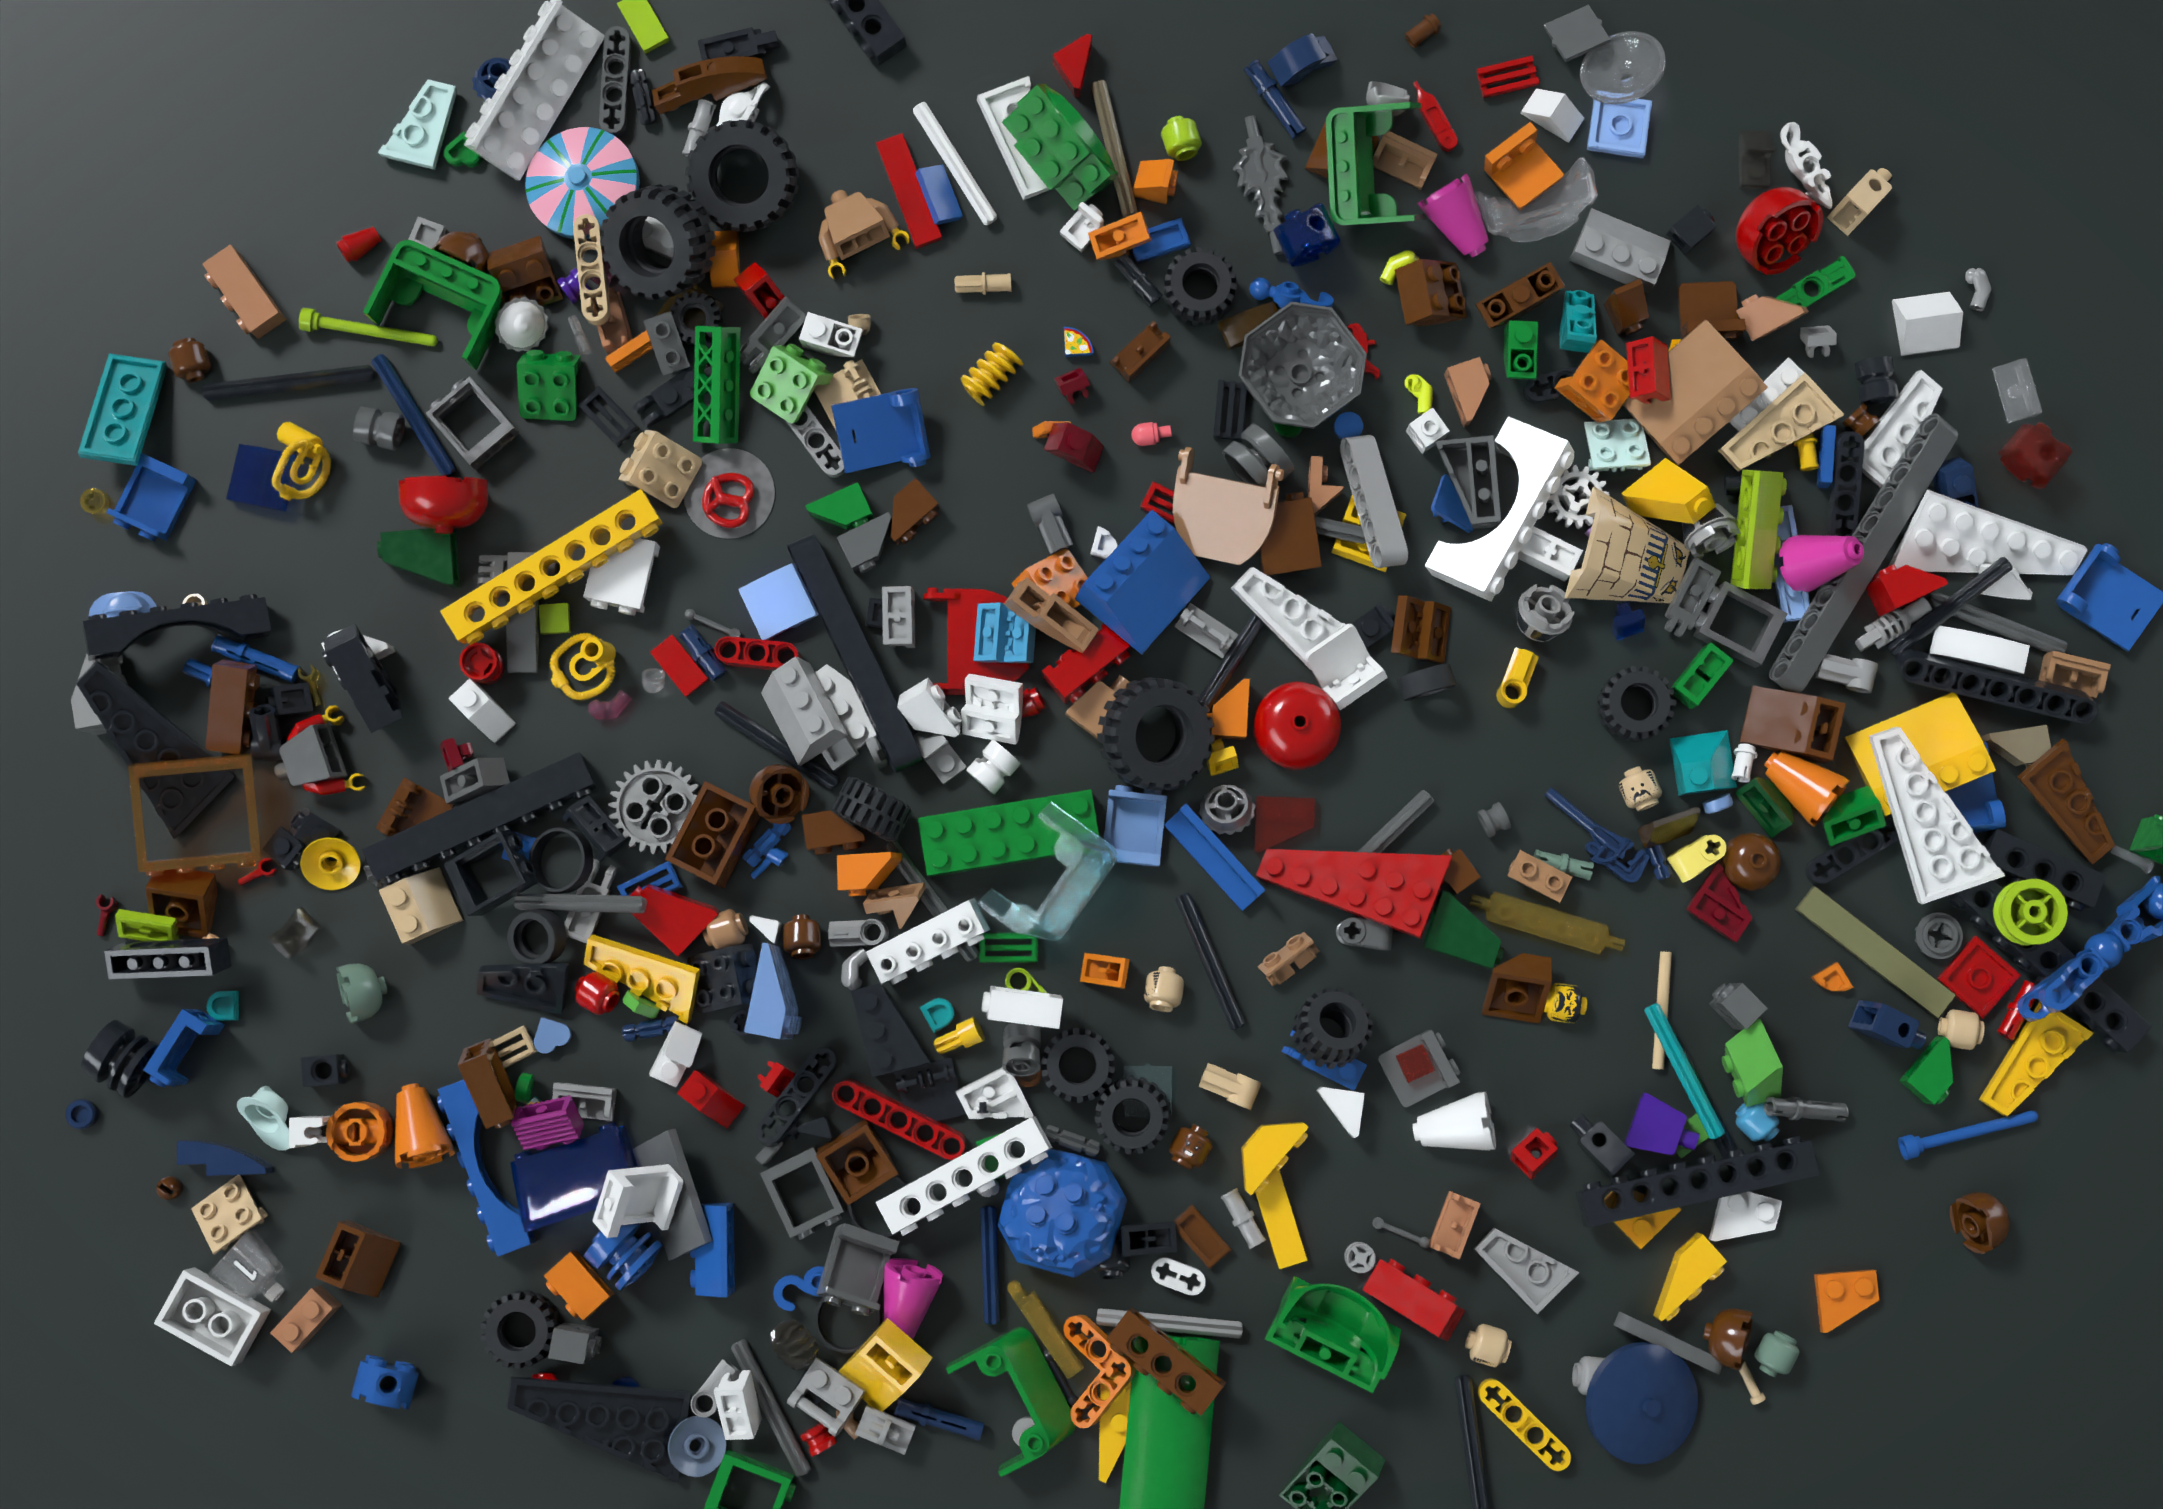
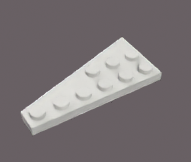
M1927 490L1889 566L1895 564L1898 569L1904 565H1909L1928 572L1979 573L1981 564H1993L2001 557H2005L2019 574L2074 575L2087 552V548L2084 545Z

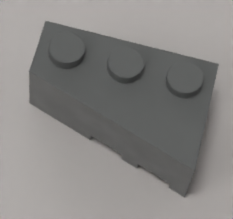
M1494 435L1435 441L1473 530L1498 527L1502 521Z

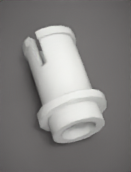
M1739 744L1738 748L1734 750L1736 759L1731 779L1737 780V777H1739L1738 782H1750L1753 760L1758 756L1757 752H1755L1756 747L1750 744Z

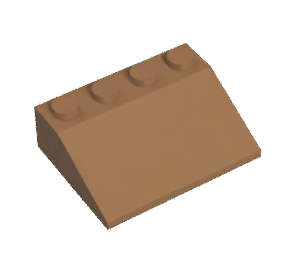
M1706 319L1668 351L1671 400L1660 401L1657 398H1651V404H1645L1636 399L1632 400L1629 394L1623 403L1627 411L1668 459L1677 465L1682 463L1768 388L1752 367Z

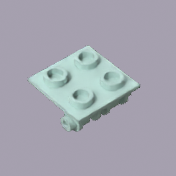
M1635 419L1610 420L1600 423L1596 421L1584 422L1591 457L1588 460L1589 471L1594 470L1595 473H1599V471H1609V468H1611L1612 472H1616L1617 468H1620V471H1625V468L1642 470V467L1651 465L1644 429Z

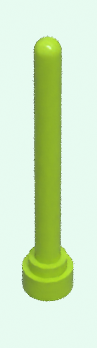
M303 307L299 316V329L303 331L313 332L314 330L325 328L427 346H436L438 344V338L435 335L323 317L315 309Z

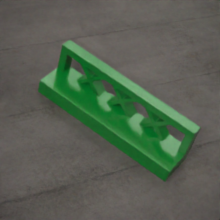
M695 326L693 442L715 444L738 443L741 327ZM705 332H712V346L709 349L705 345ZM707 362L712 366V374L709 378L705 375V365ZM707 391L711 395V404L708 407L704 403V395ZM706 420L711 425L710 437L703 436V426Z

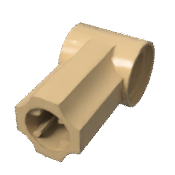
M1208 1063L1199 1087L1226 1097L1227 1101L1251 1110L1262 1083L1239 1073L1237 1075L1226 1071V1069Z

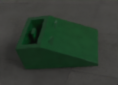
M1338 1422L1316 1446L1280 1492L1279 1496L1295 1509H1349L1379 1478L1386 1459L1341 1422Z

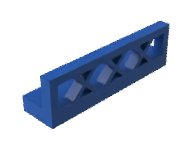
M1187 804L1181 807L1164 824V827L1241 911L1265 891Z

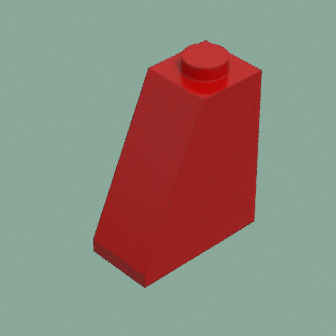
M650 884L644 889L638 886L629 895L646 898V911L644 913L631 914L677 957L719 914V910L715 906Z

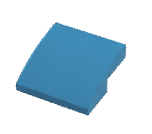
M1004 603L978 604L973 661L1033 663L1036 627L1019 617L1003 605Z

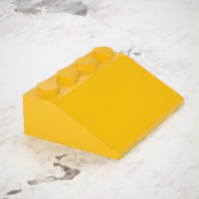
M1949 693L1844 737L1865 785L1870 787L1880 801L1884 817L1892 813L1869 740L1870 735L1893 727H1900L1919 753L1921 760L1928 770L1934 774L1944 792L1996 771L1980 735L1956 693Z

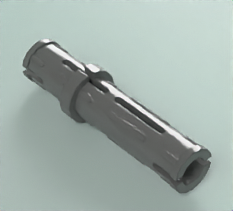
M1793 1096L1788 1099L1767 1097V1102H1764V1112L1766 1115L1786 1116L1789 1120L1810 1118L1844 1122L1846 1121L1845 1117H1848L1849 1114L1845 1103L1806 1101Z

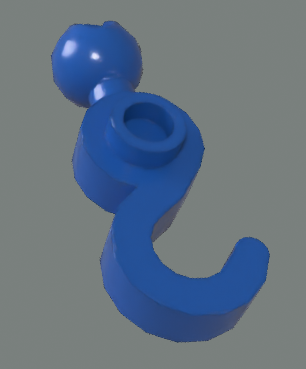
M1256 278L1249 286L1250 294L1253 298L1264 300L1267 297H1271L1281 309L1290 302L1331 308L1334 303L1332 296L1326 292H1320L1318 302L1310 299L1294 282L1286 281L1275 287L1271 286L1270 282L1265 278Z
M824 1266L811 1268L805 1274L804 1279L799 1275L791 1274L778 1280L773 1292L777 1305L787 1311H793L796 1308V1304L786 1299L783 1293L785 1286L789 1284L797 1286L808 1294L818 1296L816 1293Z

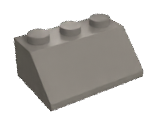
M1591 208L1569 261L1624 284L1641 279L1644 292L1649 293L1660 274L1671 241Z
M795 656L771 673L761 694L799 766H802L848 736L809 662Z

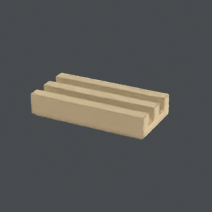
M526 1025L493 1040L495 1047L519 1035L523 1037L522 1040L498 1051L500 1058L525 1045L528 1047L527 1050L503 1061L504 1068L538 1052Z

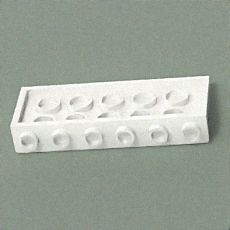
M550 0L543 3L538 11L540 16L535 26L531 25L523 37L526 42L521 50L517 49L509 60L510 69L506 75L503 73L498 78L494 86L497 89L492 99H486L480 109L482 116L477 123L473 122L465 134V137L468 139L464 146L515 180H521L533 156L538 151L605 37L604 34L565 8L561 0Z

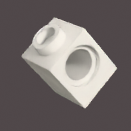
M1434 408L1411 422L1406 429V433L1423 454L1436 445L1435 441L1444 440L1449 433V429Z

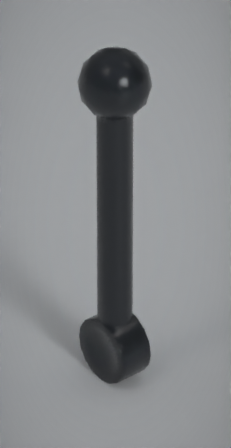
M1048 1349L1044 1351V1355L1067 1396L1069 1406L1073 1407L1078 1398L1072 1394Z

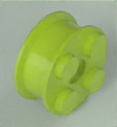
M2040 879L2016 881L2007 885L1996 897L1993 907L1994 922L2000 933L2009 941L2019 945L2044 944L2053 940L2062 932L2068 914L2067 904L2061 892L2051 883Z

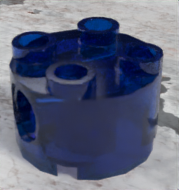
M1323 203L1316 204L1302 213L1300 209L1289 212L1284 217L1286 222L1278 225L1273 230L1289 265L1291 264L1292 267L1303 266L1320 259L1319 253L1325 252L1327 255L1338 247L1341 242Z

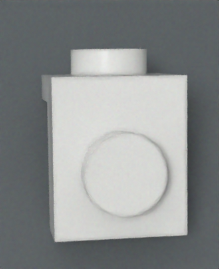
M1081 202L1078 206V211L1060 230V235L1082 253L1091 242L1088 232L1104 226L1102 212L1092 204L1087 206L1084 202Z

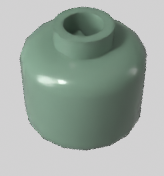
M1775 1330L1774 1333H1766L1755 1352L1756 1360L1761 1363L1759 1369L1773 1377H1776L1777 1373L1789 1374L1800 1353L1796 1346L1797 1341L1778 1330Z

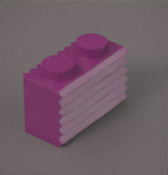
M570 1095L551 1099L550 1101L536 1102L528 1106H519L511 1122L518 1140L523 1145V1150L532 1148L543 1150L551 1144L560 1142L563 1144L573 1143L580 1138L584 1122Z

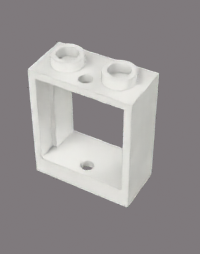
M990 986V992H984L982 1012H987L988 1020L1059 1029L1063 998L1061 995Z

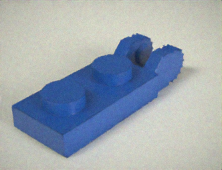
M1292 1030L1290 1036H1293L1296 1031ZM1284 1046L1281 1051L1302 1062L1301 1065L1352 1091H1355L1367 1067L1366 1064L1354 1059L1344 1067L1339 1068L1336 1065L1333 1069H1327L1326 1064L1318 1067L1315 1065V1060L1307 1061L1304 1055L1291 1047Z

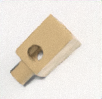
M1884 168L1878 169L1877 172L1870 169L1832 210L1827 218L1848 236L1892 189L1891 184H1889L1893 179L1892 174Z

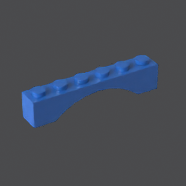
M464 1079L438 1089L440 1095L437 1097L438 1106L442 1113L446 1112L450 1123L447 1124L448 1134L452 1141L456 1140L459 1148L457 1159L460 1166L467 1170L469 1176L467 1187L470 1194L477 1198L479 1207L476 1209L480 1222L487 1226L489 1235L486 1238L490 1250L496 1252L498 1257L537 1242L527 1214L514 1207L500 1194L486 1171L480 1143L482 1119Z

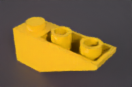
M1694 1234L1674 1254L1653 1314L1661 1322L1664 1319L1669 1321L1675 1317L1681 1310L1678 1306L1686 1299L1690 1301L1698 1296L1702 1291L1700 1286L1708 1279L1711 1281L1716 1279L1724 1271L1722 1266L1727 1260L1703 1234Z

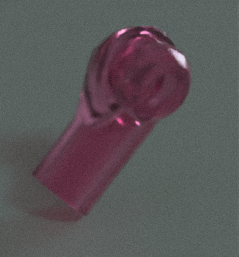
M620 690L611 702L591 701L588 705V712L597 720L615 719L632 698Z

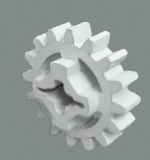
M1577 465L1571 468V473L1565 469L1561 476L1562 478H1560L1558 490L1547 501V503H1552L1548 513L1556 512L1558 514L1555 518L1556 522L1561 519L1566 520V528L1572 522H1575L1577 529L1582 527L1583 521L1588 526L1593 524V517L1586 514H1577L1579 510L1587 509L1591 495L1588 484L1602 491L1601 488L1606 484V481L1598 482L1596 480L1599 475L1598 472L1592 476L1589 475V467L1587 466L1582 472H1579ZM1576 479V482L1571 486L1562 485L1568 480ZM1575 492L1580 493L1579 498L1581 500L1578 503L1574 501L1575 496L1573 494ZM1559 500L1563 501L1566 511L1561 506Z

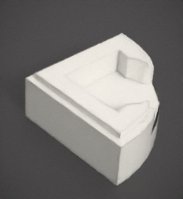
M1098 526L1091 556L1106 559L1118 547V544L1109 531Z

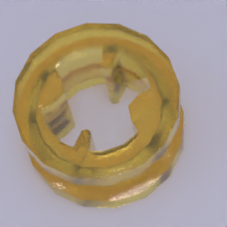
M90 488L82 493L80 504L84 511L100 515L105 513L110 507V497L103 490ZM96 494V497L101 498V503H97L96 509H93L94 506L89 505V500H93Z

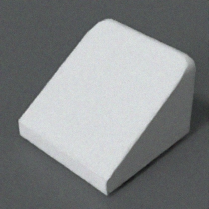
M753 915L752 917L750 916L749 921L772 943L778 944L782 927L781 922Z

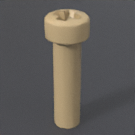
M1744 1361L1743 1367L1739 1372L1751 1395V1403L1756 1405L1763 1402L1766 1398L1764 1393H1760Z

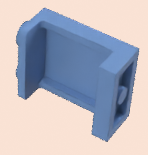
M1116 785L1115 790H1109L1101 861L1159 867L1167 796L1161 795L1162 791L1144 789V793L1132 792L1133 787Z

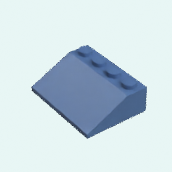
M762 943L744 1032L776 1039H793L794 1034H799L802 1017L798 1016L799 1010L782 947Z

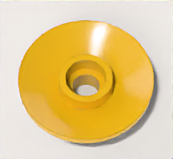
M328 837L315 840L305 848L301 856L300 866L304 877L314 886L325 890H338L347 887L355 881L360 872L361 862L357 851L352 845L344 840ZM327 857H333L337 860L329 861Z

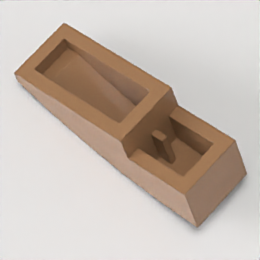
M1029 578L1020 581L1003 604L1032 626L1081 653L1085 651L1099 630L1055 593L1047 594Z

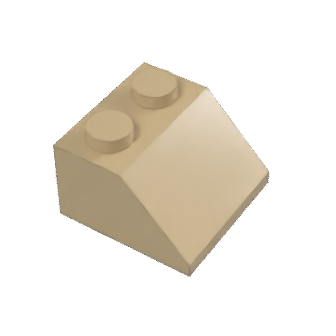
M440 867L406 877L379 890L402 944L411 945L463 921V917Z

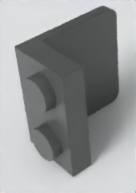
M1426 1030L1380 1054L1378 1057V1061L1401 1105L1404 1107H1409L1444 1088H1450L1460 1083L1457 1078L1460 1075V1071L1453 1059H1447L1443 1051L1447 1047L1439 1032L1434 1034L1432 1030Z

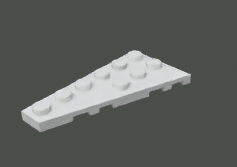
M1893 727L1870 735L1869 740L1918 903L1924 904L2004 877V873L1993 862L1985 846L1981 845L1976 838L1973 829L1948 794L1940 787L1937 782L1938 780L1923 763L1919 753L1900 727Z

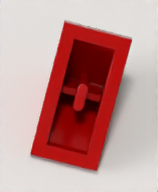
M1085 34L1053 54L1054 67L1076 98H1080L1092 48L1091 34Z

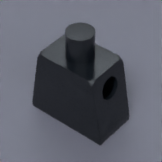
M1581 1113L1569 1125L1581 1137L1577 1145L1610 1179L1635 1155L1601 1121L1593 1125ZM1600 1137L1604 1141V1146L1596 1147L1592 1143V1138Z

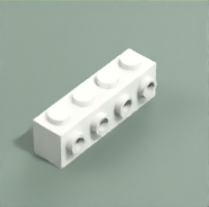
M975 898L866 953L881 984L890 980L893 985L908 978L907 971L916 968L917 972L922 971L933 965L931 959L939 955L945 959L959 952L957 946L965 942L971 946L985 939L982 933L990 930Z

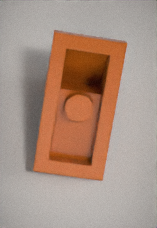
M1142 212L1088 232L1097 260L1118 258L1124 254L1128 256L1130 255V249L1152 241Z

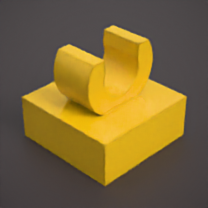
M1221 738L1214 740V744L1210 743L1212 754L1210 759L1207 760V765L1211 776L1239 768L1234 746L1224 748Z

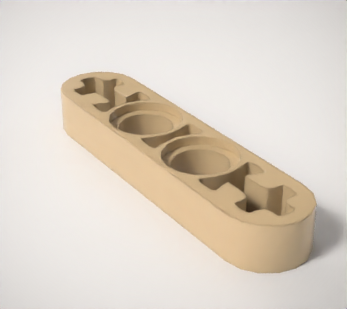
M584 214L575 220L573 226L581 309L583 316L590 324L599 326L607 322L610 317L606 265L602 256L604 246H600L602 230L594 216ZM590 223L593 227L589 231L592 242L587 241V237L582 230L585 229V224ZM587 250H596L598 257L594 262L587 263L583 261V255ZM591 277H598L601 280V284L596 290H588L586 288V282ZM591 298H596L598 306L602 309V311L598 312L597 317L590 313V311L594 310V302Z

